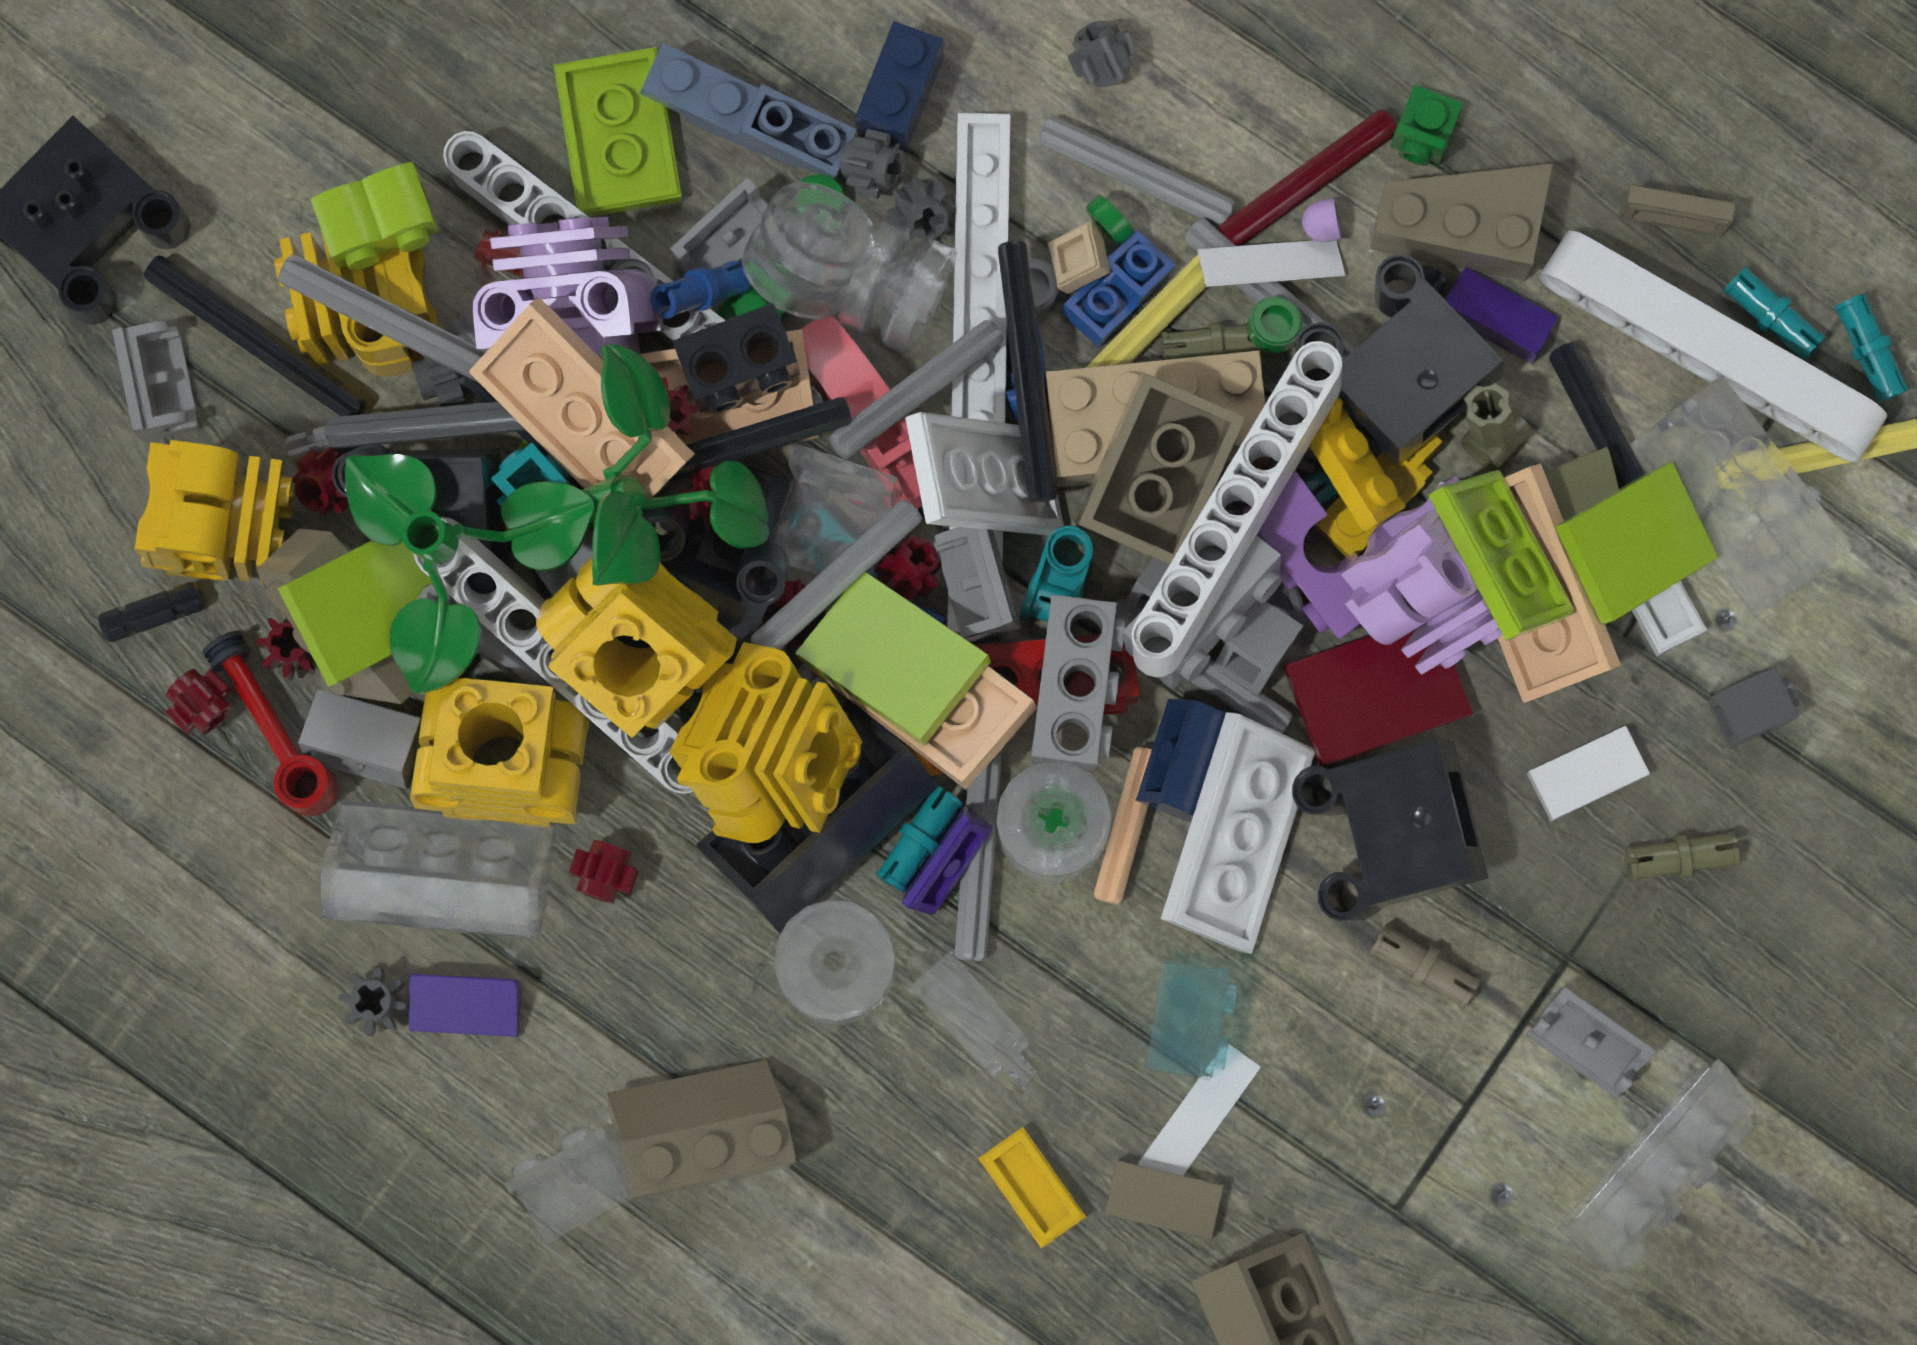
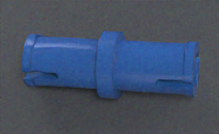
M735 260L710 270L701 267L686 272L682 279L655 286L651 291L650 297L652 307L656 313L661 312L660 317L664 319H669L676 314L691 309L696 311L711 309L721 299L747 292L750 286L749 272L745 266L739 268L741 262Z

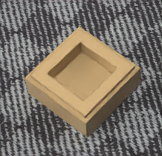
M1089 221L1048 242L1057 289L1069 294L1110 273L1101 226Z

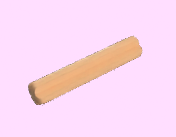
M1136 747L1134 749L1094 890V897L1109 904L1116 905L1122 902L1148 806L1135 800L1152 751L1149 748Z

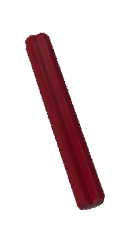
M1384 109L1376 111L1230 216L1225 222L1221 223L1219 232L1236 246H1242L1391 139L1397 128L1394 119Z

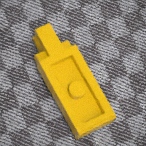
M1338 397L1309 446L1360 529L1366 532L1406 507L1398 496L1394 483L1385 475L1370 451L1365 436L1356 428L1351 418L1348 417V413L1342 408L1343 401Z
M1436 435L1398 467L1384 452L1376 458L1385 475L1394 483L1397 494L1405 507L1424 488L1425 481L1433 473L1425 463L1440 448L1439 445L1443 442ZM1339 496L1325 511L1327 515L1314 524L1313 527L1344 556L1348 557L1353 552L1359 556L1367 548L1368 537L1377 525L1366 532L1361 530L1341 496Z

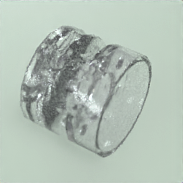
M1053 761L1030 766L1010 781L999 800L996 830L1002 855L1015 872L1034 883L1058 886L1077 881L1096 867L1105 852L1112 815L1104 790L1092 775L1077 766ZM1053 808L1063 811L1062 820L1069 825L1067 828L1058 826L1054 834L1045 831V821L1039 818L1041 814L1049 816Z

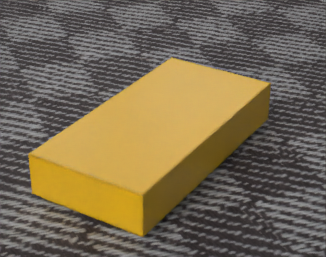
M1024 1127L978 1158L1041 1249L1086 1218Z

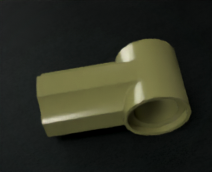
M1497 383L1484 387L1476 385L1464 399L1467 408L1466 418L1469 431L1464 435L1460 443L1475 461L1488 470L1495 471L1499 470L1529 435L1531 428L1526 420L1514 410L1510 392Z

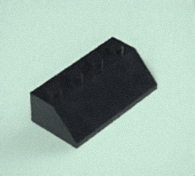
M849 701L842 709L863 741L857 763L850 768L839 791L837 806L832 813L828 814L820 833L810 831L805 822L801 829L791 827L785 818L775 835L759 843H748L721 837L711 831L696 845L700 852L780 935L938 787L937 783L912 751L852 701Z

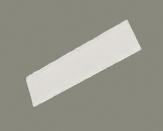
M1312 240L1197 249L1206 287L1346 276L1337 241L1317 242Z
M1225 1042L1137 1165L1183 1176L1261 1066L1228 1042Z

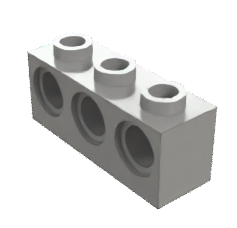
M1059 595L1051 596L1031 764L1096 772L1098 758L1109 759L1113 726L1102 725L1104 704L1115 705L1119 679L1118 672L1109 671L1111 650L1122 652L1123 631L1125 630L1126 619L1115 618L1117 603ZM1079 619H1091L1099 625L1101 635L1094 642L1081 643L1070 632L1073 623ZM1078 671L1087 673L1093 679L1095 688L1084 697H1076L1069 694L1063 684L1069 674ZM1067 725H1077L1087 733L1088 742L1080 750L1069 751L1059 744L1057 740L1058 732Z

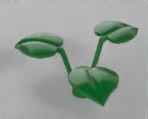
M605 344L601 346L603 355L601 393L606 414L611 423L622 434L628 437L638 436V440L613 466L603 470L604 481L582 490L595 501L596 506L590 526L594 528L592 584L596 586L609 584L635 585L650 580L657 573L660 563L659 540L654 527L647 520L641 518L642 511L699 501L712 503L710 510L711 525L722 540L738 548H752L763 544L769 537V527L767 526L769 517L765 498L753 473L739 462L724 461L713 468L710 475L712 491L702 490L646 500L644 489L640 482L633 477L621 474L651 442V431H659L668 425L670 416L669 398L663 380L645 358L635 351L620 345Z
M401 454L377 456L351 455L347 457L345 467L346 493L352 515L359 529L370 540L380 545L396 546L404 543L408 550L424 560L423 570L428 572L438 595V604L425 598L409 602L396 614L392 621L389 639L391 652L396 664L404 674L411 691L416 694H426L450 684L472 663L480 645L481 628L477 614L466 605H448L449 594L437 569L438 564L448 561L456 553L459 539L465 537L496 542L512 540L513 554L524 566L538 571H549L559 568L576 555L586 537L596 510L595 501L588 494L574 486L558 482L530 483L513 491L502 504V519L509 530L492 531L464 527L462 524L452 526L436 513L431 512L436 502L437 488L432 472L421 461Z

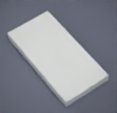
M925 412L905 417L926 524L1050 535L1056 529L1064 527L1058 495L1054 500L1041 503L1031 502L1028 499L1019 425Z
M1226 712L1163 909L1162 920L1236 951L1252 954L1298 809L1292 797V785L1295 777L1301 770L1311 767L1315 755L1312 747L1240 714Z

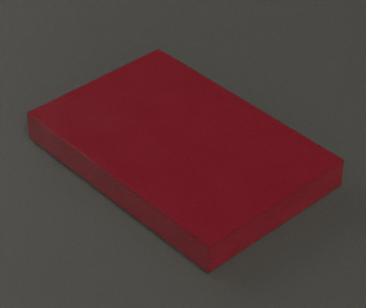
M1413 630L1390 645L1381 644L1373 637L1368 636L1286 664L1283 670L1319 766L1326 767L1470 717L1473 711L1455 664L1446 669L1439 664L1421 675L1415 665L1429 646L1409 658L1401 650L1415 631Z

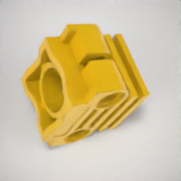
M311 232L300 234L305 260L440 327L437 313L431 306L425 292L424 272L426 262L423 248L409 252H401L399 247L389 249L378 255L379 261L376 264L365 269L352 271L348 269V266L338 268L328 251L323 233L322 237L326 256ZM290 237L279 239L282 257L274 258L277 278H279L283 264L291 254L303 258ZM289 288L293 307L285 309V317L292 340L297 339L301 353L308 352L319 366L329 364L324 341L339 362L349 360L346 346L347 341L362 365L370 373L380 377L413 372L411 363L424 359L423 355ZM383 335L379 340L372 342L376 337Z
M170 440V445L150 442L146 468L150 484L149 500L144 514L138 522L134 548L136 554L142 556V567L164 570L166 575L226 581L229 579L231 559L233 557L239 580L250 582L253 560H256V568H258L285 542L283 541L285 530H279L281 518L291 519L295 490L292 487L293 477L285 476L282 460L271 459L268 482H266L260 457L249 456L246 479H244L239 455L230 449ZM259 576L260 582L263 583V584H265V583L263 582V580L261 579V577Z
M591 557L579 569L576 580L572 577L551 599L548 598L541 605L536 626L543 639L555 650L551 655L552 660L549 662L548 668L633 738L644 726L658 729L693 694L694 689L702 686L733 655L737 638L716 621L718 616L716 609L697 593L679 582L661 563H659V568L654 577L646 582L635 585L609 584L596 586L592 584ZM623 635L633 636V640L638 641L640 638L651 647L643 649L630 647L619 641L616 637Z
M743 642L734 663H724L703 684L699 705L693 716L680 729L669 752L679 767L682 768L677 781L680 785L690 787L701 804L709 808L708 814L715 822L712 829L715 835L748 843H759L775 835L785 818L791 827L801 829L805 822L810 831L820 833L828 814L832 813L837 806L839 791L850 768L859 759L863 741L827 683L817 682L813 689L807 679H802L785 652L772 647Z
M457 678L450 684L442 687V689L426 693L418 740L421 748H418L416 753L410 800L414 809L441 811L446 818L466 820H493L551 828L552 822L576 825V810L581 773L576 764L583 765L586 736L590 724L589 718L571 702L556 700L554 688L550 686ZM511 737L522 742L516 754L505 762L502 761L497 763V765L486 766L473 761L477 750L484 743L494 738Z

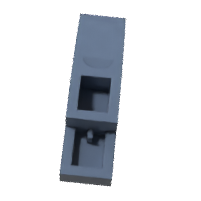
M662 43L639 93L685 115L684 121L716 136L770 158L831 178L837 176L843 149L854 138L857 129L770 87L761 84L757 88L665 43Z

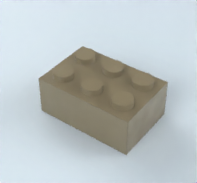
M1141 372L1075 521L1078 525L1170 564L1209 500L1245 417Z

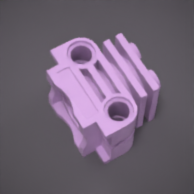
M608 217L574 218L559 220L560 231H558V222L546 224L527 223L509 225V236L490 238L491 249L520 248L521 257L493 260L494 271L523 269L524 279L492 282L486 284L477 292L473 300L472 310L476 349L490 348L524 309L538 297L601 359H603L600 347L605 344L620 345L641 354L638 333L664 331L663 318L660 317L661 312L656 313L651 304V291L657 286L652 276L636 269L604 271L603 261L630 258L629 248L602 249L601 240L628 237L627 226L609 227Z
M1454 476L1442 485L1435 488L1434 491H1436L1442 486L1459 482L1460 480L1457 476ZM1430 498L1421 506L1406 512H1398L1377 525L1368 537V545L1363 556L1356 557L1350 561L1341 573V576L1354 591L1345 602V605L1371 637L1381 644L1390 645L1415 630L1401 649L1407 658L1429 646L1415 665L1421 675L1439 664L1444 669L1449 668L1466 655L1465 648L1479 640L1484 645H1487L1502 635Z

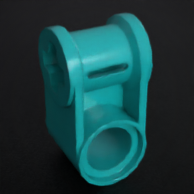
M1064 526L1050 534L1037 571L1033 574L1019 619L1027 621L1030 617H1034L1048 622L1049 603H1051L1052 595L1075 598L1084 597V586L1093 559V545L1085 531L1078 527ZM1065 541L1078 543L1084 550L1083 559L1074 566H1064L1058 563L1054 557V551L1060 543ZM1075 622L1073 623V625H1072L1071 628H1070V632H1071V633H1072V630H1073V628H1074Z

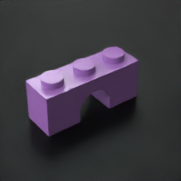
M1294 471L1258 531L1257 536L1281 554V574L1279 576L1289 591L1298 585L1310 602L1302 609L1318 631L1322 634L1330 628L1339 640L1360 624L1345 605V602L1354 591L1341 576L1342 571L1349 562L1358 556L1353 552L1341 562L1327 567L1314 565L1306 559L1303 551L1305 535L1327 513L1296 471ZM1245 502L1239 504L1245 514L1252 509Z

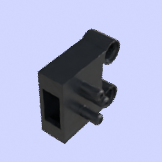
M73 115L0 189V238L58 290L59 298L65 307L84 324L96 325L103 323L114 313L117 304L116 293L104 277L92 267L134 224H136L150 244L159 249L166 250L176 248L182 244L190 231L189 217L173 195L163 190H154ZM165 210L173 212L172 220L167 226L161 229L150 228L151 220L158 212ZM92 285L98 286V295L93 302L87 305H77V297L82 289Z
M1402 254L1392 255L1383 260L1378 266L1376 273L1375 302L1379 310L1386 316L1391 317V319L1349 355L1344 357L1343 336L1337 328L1328 323L1317 322L1309 324L1301 330L1296 340V352L1303 345L1316 341L1329 343L1338 350L1342 358V386L1338 396L1343 401L1342 408L1397 467L1466 409L1464 399L1476 385L1484 387L1497 383L1501 379L1504 359L1424 279L1423 268L1419 262L1411 256ZM1393 280H1403L1409 283L1412 289L1406 293L1398 294L1390 291L1386 285ZM1315 368L1307 371L1304 375L1311 380L1321 381L1328 378L1330 373L1326 370Z
M370 443L343 454L336 460L333 466L332 479L334 486L340 494L347 497L345 467L348 456L401 454L416 458L430 469L435 478L437 498L431 512L436 513L440 517L451 518L464 527L506 531V525L501 515V506L496 501L504 493L491 479L499 472L498 469L501 465L500 448L389 450L381 444ZM477 539L510 568L508 541L496 542ZM473 573L467 578L470 588L478 594H489L497 588L494 579L486 573Z
M684 504L644 510L641 518L647 520L650 524L665 522L675 529L676 533L664 536L656 533L660 545V563L679 582L697 593L718 611L716 621L737 638L734 653L725 662L733 664L743 642H751V637L755 633L768 605L777 601L784 592L789 569L787 553L783 547L768 540L761 545L746 548L742 554L738 576L735 577L681 553L690 524L689 511ZM758 566L768 567L776 576L771 579H760L754 576L750 569ZM623 635L616 637L619 641L630 647L641 649L651 647L640 638L636 641L633 640V636ZM703 685L698 689H694V691L702 694Z
M1435 739L1336 768L1311 766L1301 770L1295 777L1292 785V797L1295 804L1303 812L1311 815L1334 816L1347 811L1361 872H1334L1321 882L1318 890V903L1322 912L1329 918L1337 921L1366 920L1372 917L1380 907L1489 879L1454 741ZM1326 777L1332 786V794L1328 802L1322 805L1317 798L1316 789L1321 779ZM1349 882L1355 886L1358 893L1357 903L1352 910H1348L1342 901L1343 889Z

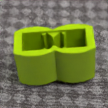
M413 162L386 168L363 180L334 187L311 198L331 259L338 268L348 266V269L352 271L368 268L379 261L378 255L387 250L398 247L401 252L417 250L430 242L429 236L440 231L422 178Z

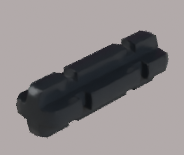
M188 582L174 587V592L171 594L165 590L126 604V610L121 611L117 607L103 612L98 616L101 632L106 640L115 642L129 637V631L134 630L136 633H140L177 620V614L182 613L184 616H188L202 611L204 600L199 587L194 582Z

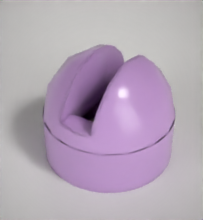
M1335 198L1319 200L1309 205L1302 218V225L1306 234L1317 242L1342 240Z

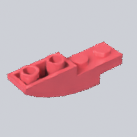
M829 311L802 328L810 382L821 395L823 402L838 397L845 398L853 418L890 390L860 348ZM903 417L859 451L894 505L906 499L918 509L922 506V500L906 419Z

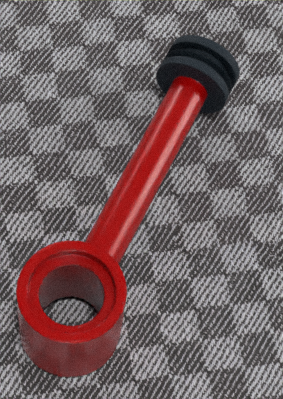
M236 630L216 637L203 649L202 653L208 659L207 662L211 663L210 667L214 672L226 671L281 764L274 776L276 795L285 805L300 815L313 817L325 813L332 807L337 798L338 785L335 776L315 758L299 754L244 661L251 652V649L245 644L246 641L243 640L241 632ZM305 774H316L318 785L315 792L307 798H296L294 787L297 780Z

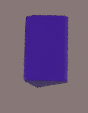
M1466 267L1445 300L1481 337L1533 364L1558 319L1552 313Z
M964 806L905 891L902 904L909 909L930 915L935 914L992 832L993 826L972 809Z
M409 974V1031L518 1037L522 983L519 980Z

